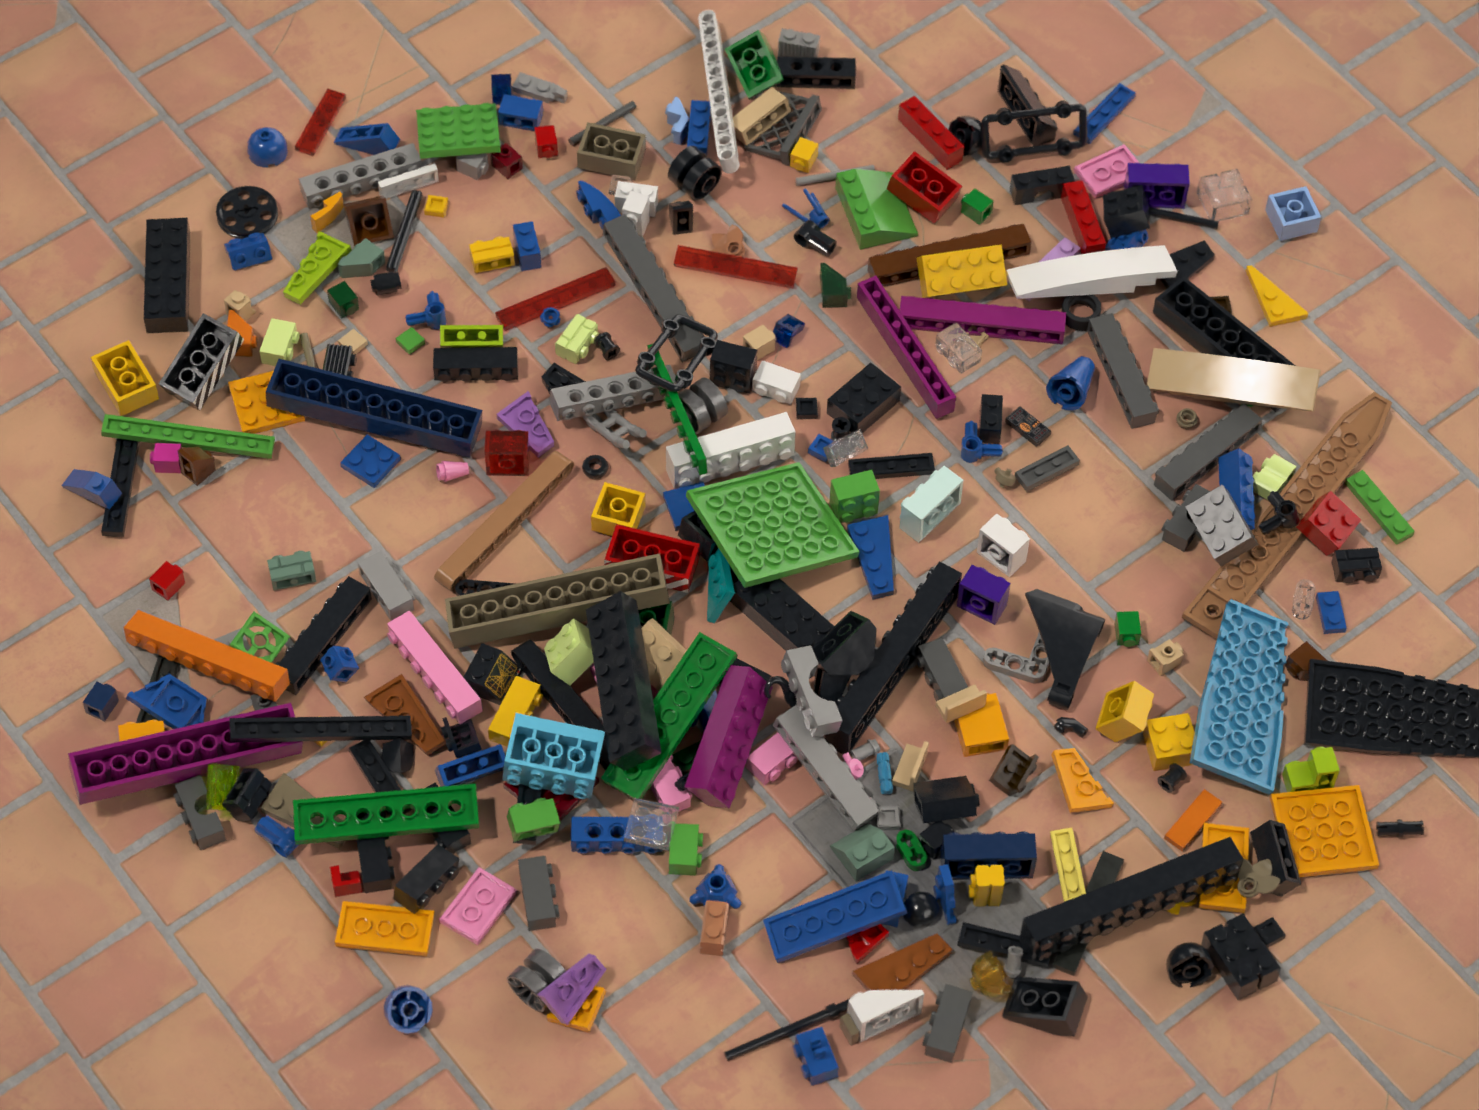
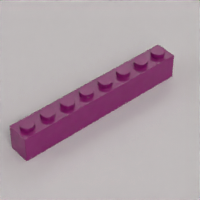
M877 276L859 282L857 285L858 301L934 417L938 419L954 412L956 404L955 394Z
M901 296L900 313L911 329L954 334L969 332V335L981 336L979 332H985L989 337L1063 345L1066 312ZM972 325H974L975 327H977V331H976L975 329H972L971 331H968V329H969Z

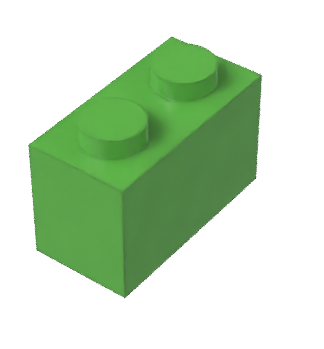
M540 798L526 805L518 803L509 808L507 813V820L514 842L533 836L558 832L560 826L553 798L548 800Z
M672 823L669 874L696 876L697 867H701L702 854H698V847L703 846V833H699L698 824Z

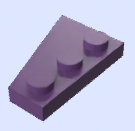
M529 391L496 414L497 419L538 458L554 447V440L547 426L542 421Z
M587 954L537 995L561 1023L568 1025L607 969L595 955Z

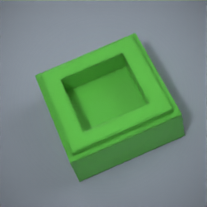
M411 327L396 337V343L410 355L425 344V339Z

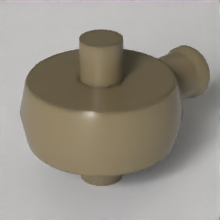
M999 467L995 469L996 480L1000 483V487L1004 488L1005 485L1013 486L1016 477L1011 474V469L1006 471L1001 470Z

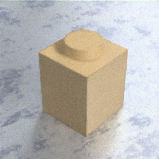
M764 325L743 336V346L756 349L757 360L775 350V334Z

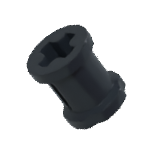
M604 332L595 338L594 344L601 349L604 359L610 360L619 354L620 348L613 343L610 333Z
M838 417L833 420V432L831 433L833 441L838 442L850 436L851 424L847 418Z
M1172 763L1169 766V770L1157 778L1158 784L1163 790L1172 793L1175 790V786L1181 780L1183 781L1187 778V774L1180 765Z

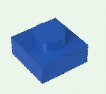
M818 434L809 446L808 454L827 462L829 458L825 449L836 442Z

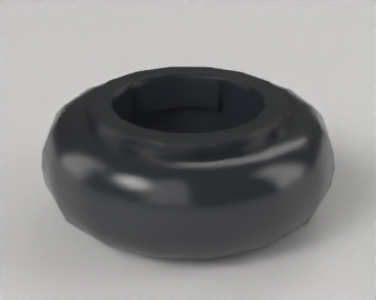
M590 455L583 461L582 469L586 476L597 479L607 473L608 463L600 455ZM592 464H598L601 466L599 469L596 470L590 468Z

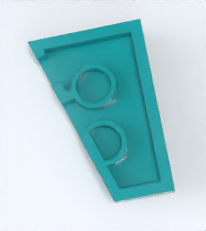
M719 548L714 555H711L708 562L707 621L712 623L717 621L735 594L729 563Z

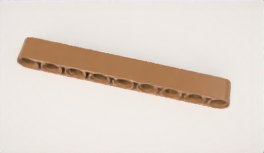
M554 451L438 568L434 579L448 590L455 591L456 584L461 580L467 579L571 473L574 468V462L558 451Z

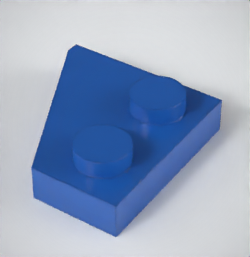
M946 864L939 866L938 875H935L936 885L933 886L935 898L940 899L948 926L956 924V917L953 912V908H955L954 883L949 866Z

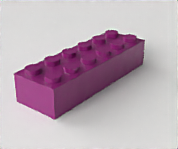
M730 665L726 671L685 784L686 789L708 806L730 809L753 741L757 735L759 724L764 715L768 698L764 693L767 681L751 667Z

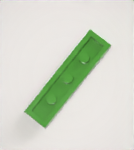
M1364 470L1345 480V485L1396 545L1414 535V529Z

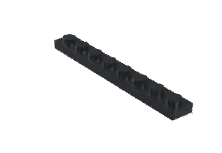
M411 716L230 718L229 720L230 743L395 740L398 738L411 740L412 738Z

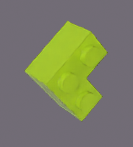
M1317 747L1310 751L1307 761H1291L1285 764L1282 777L1287 792L1333 788L1340 771L1333 747Z

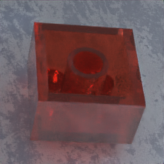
M486 431L485 464L487 476H529V431Z

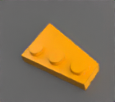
M1075 748L1053 750L1051 756L1070 813L1112 808L1114 802L1110 797H1106L1102 791L1103 787L1091 776L1088 766Z

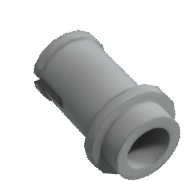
M868 739L867 743L852 749L850 752L853 759L861 761L873 754L876 756L877 752L881 750L875 739Z
M1011 946L1008 948L1007 963L1004 964L1003 969L1009 977H1017L1022 971L1020 963L1023 950L1020 947Z

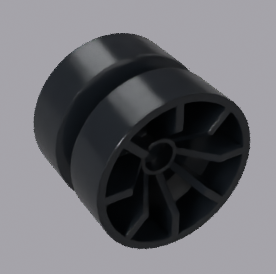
M689 146L682 150L675 157L668 170V178L679 188H683V191L694 200H701L711 193L722 175V168L711 158H707V155L696 146Z

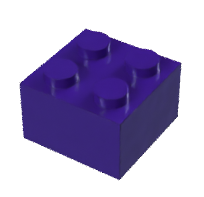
M971 565L960 582L957 607L996 625L1007 607L1011 583L1003 577H997L989 573L982 567Z

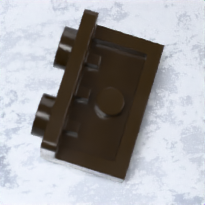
M1011 744L1007 747L989 781L1008 796L1021 793L1028 784L1026 782L1028 776L1032 775L1037 768L1036 762L1039 756L1034 754L1029 757L1014 744Z

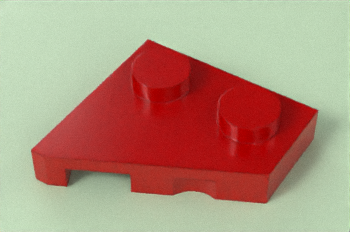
M881 924L846 937L856 964L889 936V931Z

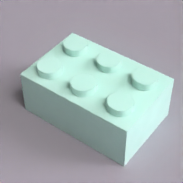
M943 466L938 471L935 470L925 484L921 483L915 490V493L911 497H906L901 503L899 528L919 543L961 503L964 480L946 466Z

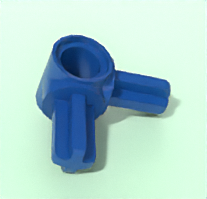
M431 291L427 295L428 305L424 308L425 312L406 315L405 318L408 326L427 323V326L432 329H440V325H446L445 308L440 302L438 293Z
M970 421L965 424V436L961 442V458L965 462L974 463L981 459L982 456H1002V445L982 444V440L977 437V423Z

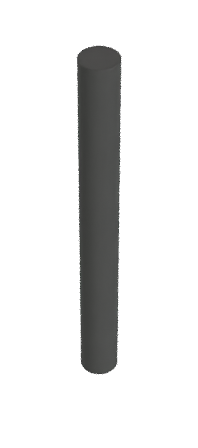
M629 102L594 124L603 126L610 124L635 109V102ZM585 129L568 139L572 146L582 140Z

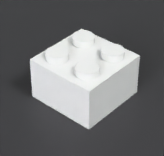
M996 514L980 529L977 553L1008 577H1011L1026 562L1030 538L1024 531L1014 527L1008 519Z

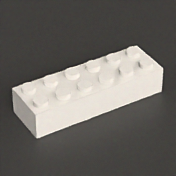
M787 412L697 437L707 458L708 473L703 475L698 474L696 467L692 468L689 458L690 453L685 452L683 442L666 446V471L673 488L677 489L700 482L706 483L719 477H727L732 473L747 471L760 465H768L780 459L785 460L794 456L796 432Z

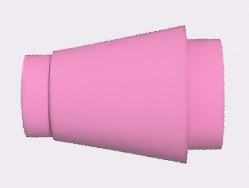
M441 461V463L436 464L437 478L439 481L443 480L446 482L468 475V463Z

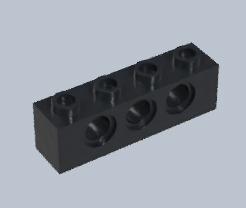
M777 56V63L783 81L776 84V87L855 89L856 58Z

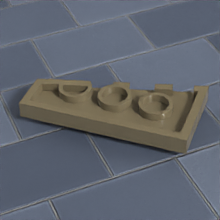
M283 773L261 806V812L294 827L293 800L315 797L287 774ZM317 816L311 822L313 824H320L323 818ZM338 816L334 818L336 822H343ZM345 840L326 843L340 849Z

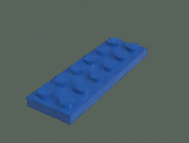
M891 870L764 919L763 922L775 959L780 963L905 915L907 910L895 875Z

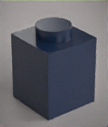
M96 682L83 701L85 712L105 722L119 702L116 689L110 684Z

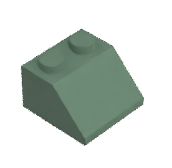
M870 824L862 826L830 845L832 851L855 882L892 861L895 849L884 832Z

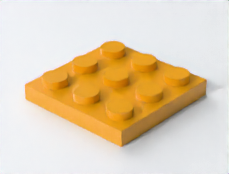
M274 371L228 382L243 433L255 434L305 421L303 415L266 406V390Z

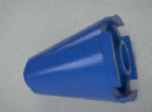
M1081 356L1052 376L1046 386L1047 395L1054 404L1062 405L1064 410L1073 411L1079 409L1085 403L1095 370L1094 362L1088 357Z

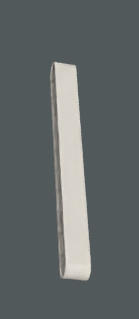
M705 10L699 14L698 20L717 155L723 172L729 174L736 172L740 164L720 27L715 12Z

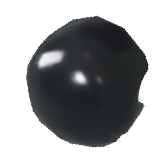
M914 892L904 902L907 914L903 915V917L912 926L921 924L927 926L938 917L940 909L938 901L928 892Z

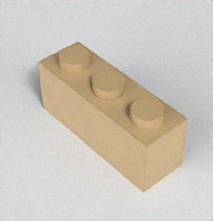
M771 87L733 117L736 139L747 146L790 113L791 109L787 97Z

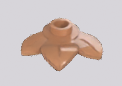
M732 224L727 234H712V243L715 248L709 255L718 261L728 258L731 260L742 258L745 254V247L742 243L744 237L742 231ZM734 249H739L736 253H732Z

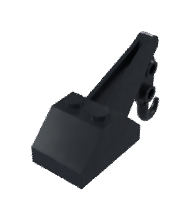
M850 611L812 647L819 663L815 672L813 692L822 699L834 701L837 704V701L845 691L851 675H858L864 672L874 660L877 628L870 619ZM774 676L766 682L764 693L768 699L771 698L770 687L773 684H779L786 703L791 708L797 705L795 693L790 690L789 682L785 678Z

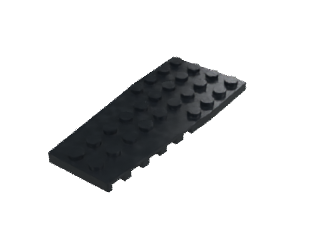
M1310 659L1308 662L1304 745L1325 748L1333 747V749L1377 754L1479 758V689L1470 688L1465 684L1455 685L1446 683L1445 680L1440 679L1437 681L1425 679V676L1405 675L1404 672L1375 666Z

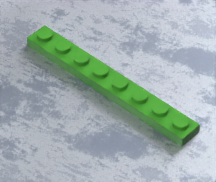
M105 414L101 430V436L148 443L181 444V447L186 448L200 447L202 450L272 459L275 437L109 414Z

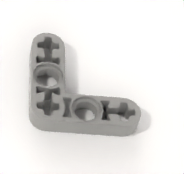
M1038 633L1029 658L992 647L984 652L983 664L990 670L1036 684L1044 679L1049 666L1048 657L1042 659L1036 656V652L1045 651L1041 635ZM992 656L996 657L994 662L990 661V658H992ZM1010 662H1017L1020 668L1014 670L1008 664ZM1037 664L1039 665L1038 673L1033 675L1032 672Z

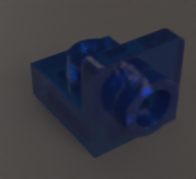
M787 314L775 323L773 330L776 337L775 342L788 348L793 337L803 331L805 323Z

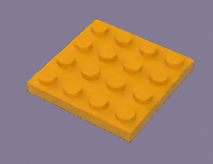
M1359 785L1271 794L1270 801L1275 821L1286 826L1299 877L1378 869L1379 862Z

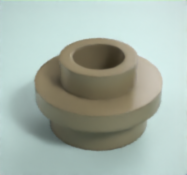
M1189 408L1181 410L1176 417L1178 425L1186 429L1193 428L1198 420L1195 411Z

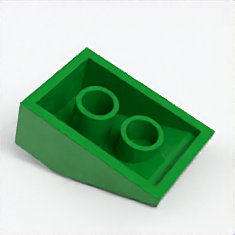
M759 29L725 48L749 100L783 81L766 36Z

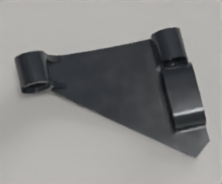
M1035 589L1025 593V596L1041 635L1054 678L1047 701L1051 705L1068 711L1083 668L1096 638L1100 636L1105 618L1085 612L1075 602Z

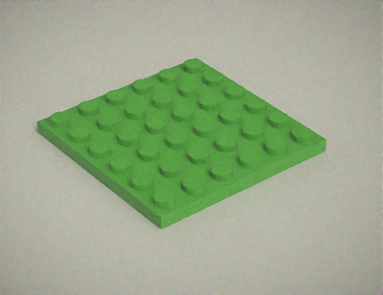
M800 462L690 489L686 492V498L744 588L854 559L859 555L860 551Z

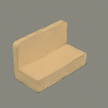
M974 684L936 701L935 706L944 721L948 723L984 707L987 693L985 690L979 691Z
M924 741L922 748L906 744L892 780L893 785L914 791L913 783H916L927 757L929 742Z

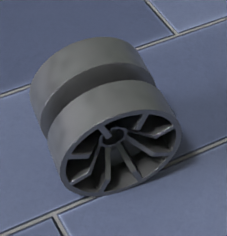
M705 377L690 385L689 389H684L678 393L695 434L700 433L709 427L711 422L718 421L728 413L727 403L722 393L712 381Z
M535 948L524 959V966H518L507 977V981L514 993L525 1004L536 1011L543 1012L547 1006L537 994L564 974L566 970L550 954Z

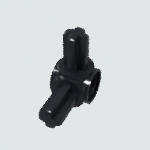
M1277 491L1270 492L1267 499L1275 508L1274 516L1259 524L1261 532L1268 534L1280 526L1283 528L1296 527L1300 522L1295 503L1290 500H1284Z

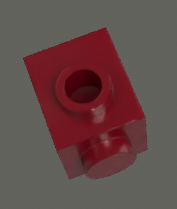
M504 143L500 146L501 152L491 153L492 166L505 178L509 179L523 169L522 156L509 144Z

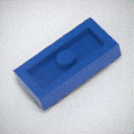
M1318 592L1316 594V601L1324 634L1345 633L1347 627L1339 592Z

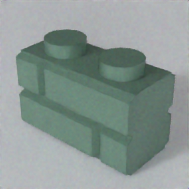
M297 551L289 556L277 555L267 560L273 591L316 582L310 551Z

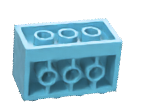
M516 713L504 761L502 781H506L511 785L523 784L535 790L546 789L559 795L564 793L570 794L578 799H591L605 731Z

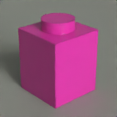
M155 443L154 451L150 453V464H154L155 473H181L177 450L182 448L181 444Z

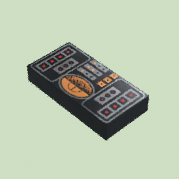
M1021 406L1013 411L1005 420V423L1036 447L1051 435L1050 429Z

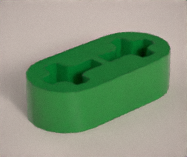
M911 830L900 831L896 837V847L910 870L921 871L926 866V852L914 832ZM903 838L910 840V848L906 842L902 843ZM912 853H914V855H915V857H916L917 859H920V863H917L916 860H915V861H912V859H913V854H912Z

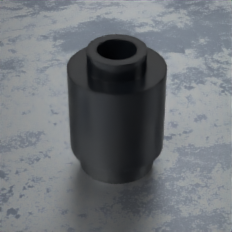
M392 271L373 275L374 279L370 280L372 292H377V295L397 292V289L402 288L398 272L393 273Z

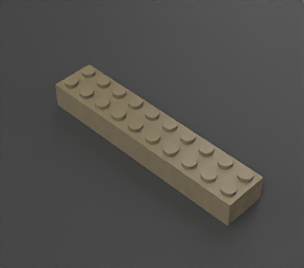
M660 554L447 598L445 599L448 629L454 649L564 626L573 618L579 622L587 621L586 609L620 591L637 600L638 610L669 604Z

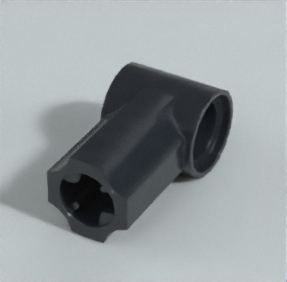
M807 220L794 234V239L800 246L807 247L809 245L825 256H830L837 245L836 240L821 232L817 224L810 220Z

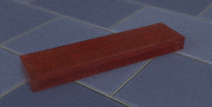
M327 88L295 145V151L311 156L315 155L346 100V94Z

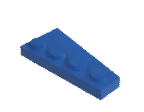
M888 515L848 524L847 531L860 551L857 558L872 600L893 595Z

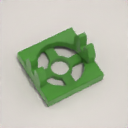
M253 611L229 646L253 656L257 650L266 649L271 654L258 658L272 663L290 636ZM258 626L264 627V630L254 633L249 628ZM270 632L274 635L276 646L269 643L268 635ZM244 635L251 639L252 646L249 651L243 645ZM257 635L263 636L266 644L263 646L256 645L254 637Z

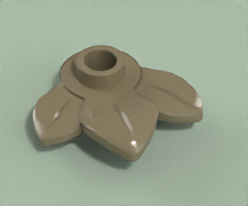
M1243 859L1238 875L1240 880L1238 882V891L1243 897L1253 898L1258 893L1268 894L1279 886L1280 879L1271 876L1272 864L1270 859L1259 861L1253 866L1249 861ZM1248 885H1253L1251 890H1246Z

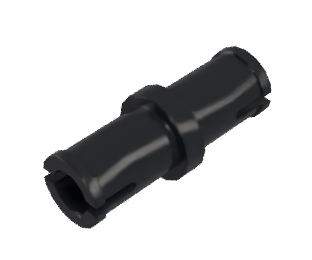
M1397 819L1396 822H1376V830H1378L1376 834L1377 836L1397 835V837H1403V835H1423V820L1403 822L1402 819Z

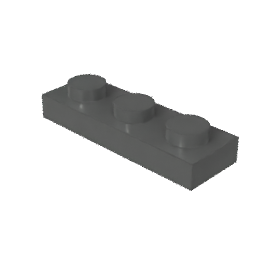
M1067 445L1016 471L1015 477L1027 492L1078 466L1080 459Z

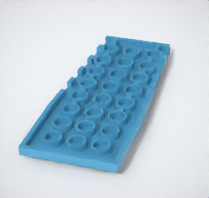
M1230 599L1225 606L1199 704L1190 763L1270 795L1274 792L1282 740L1284 711L1281 710V704L1284 702L1285 694L1282 692V684L1285 682L1286 674H1283V665L1286 663L1287 658L1284 655V648L1288 641V638L1285 637L1288 622Z

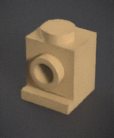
M234 290L224 299L227 316L229 310H234L243 320L247 321L256 313L251 307V300L242 292Z
M1169 639L1158 647L1151 648L1147 661L1162 676L1181 664L1183 649L1179 643H1173Z

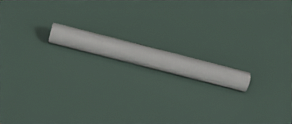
M874 165L798 177L795 178L796 185L800 186L835 180L836 173L852 169L875 171Z

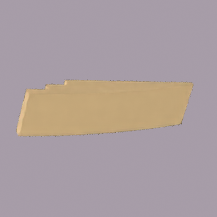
M1154 348L1147 385L1151 391L1191 396L1194 399L1313 412L1321 370L1236 357Z

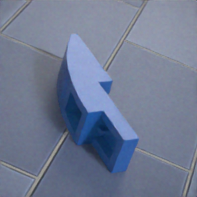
M582 180L578 181L577 198L579 202H583L585 215L587 217L590 216L593 224L599 222L603 230L604 223L621 216L614 204L603 193Z

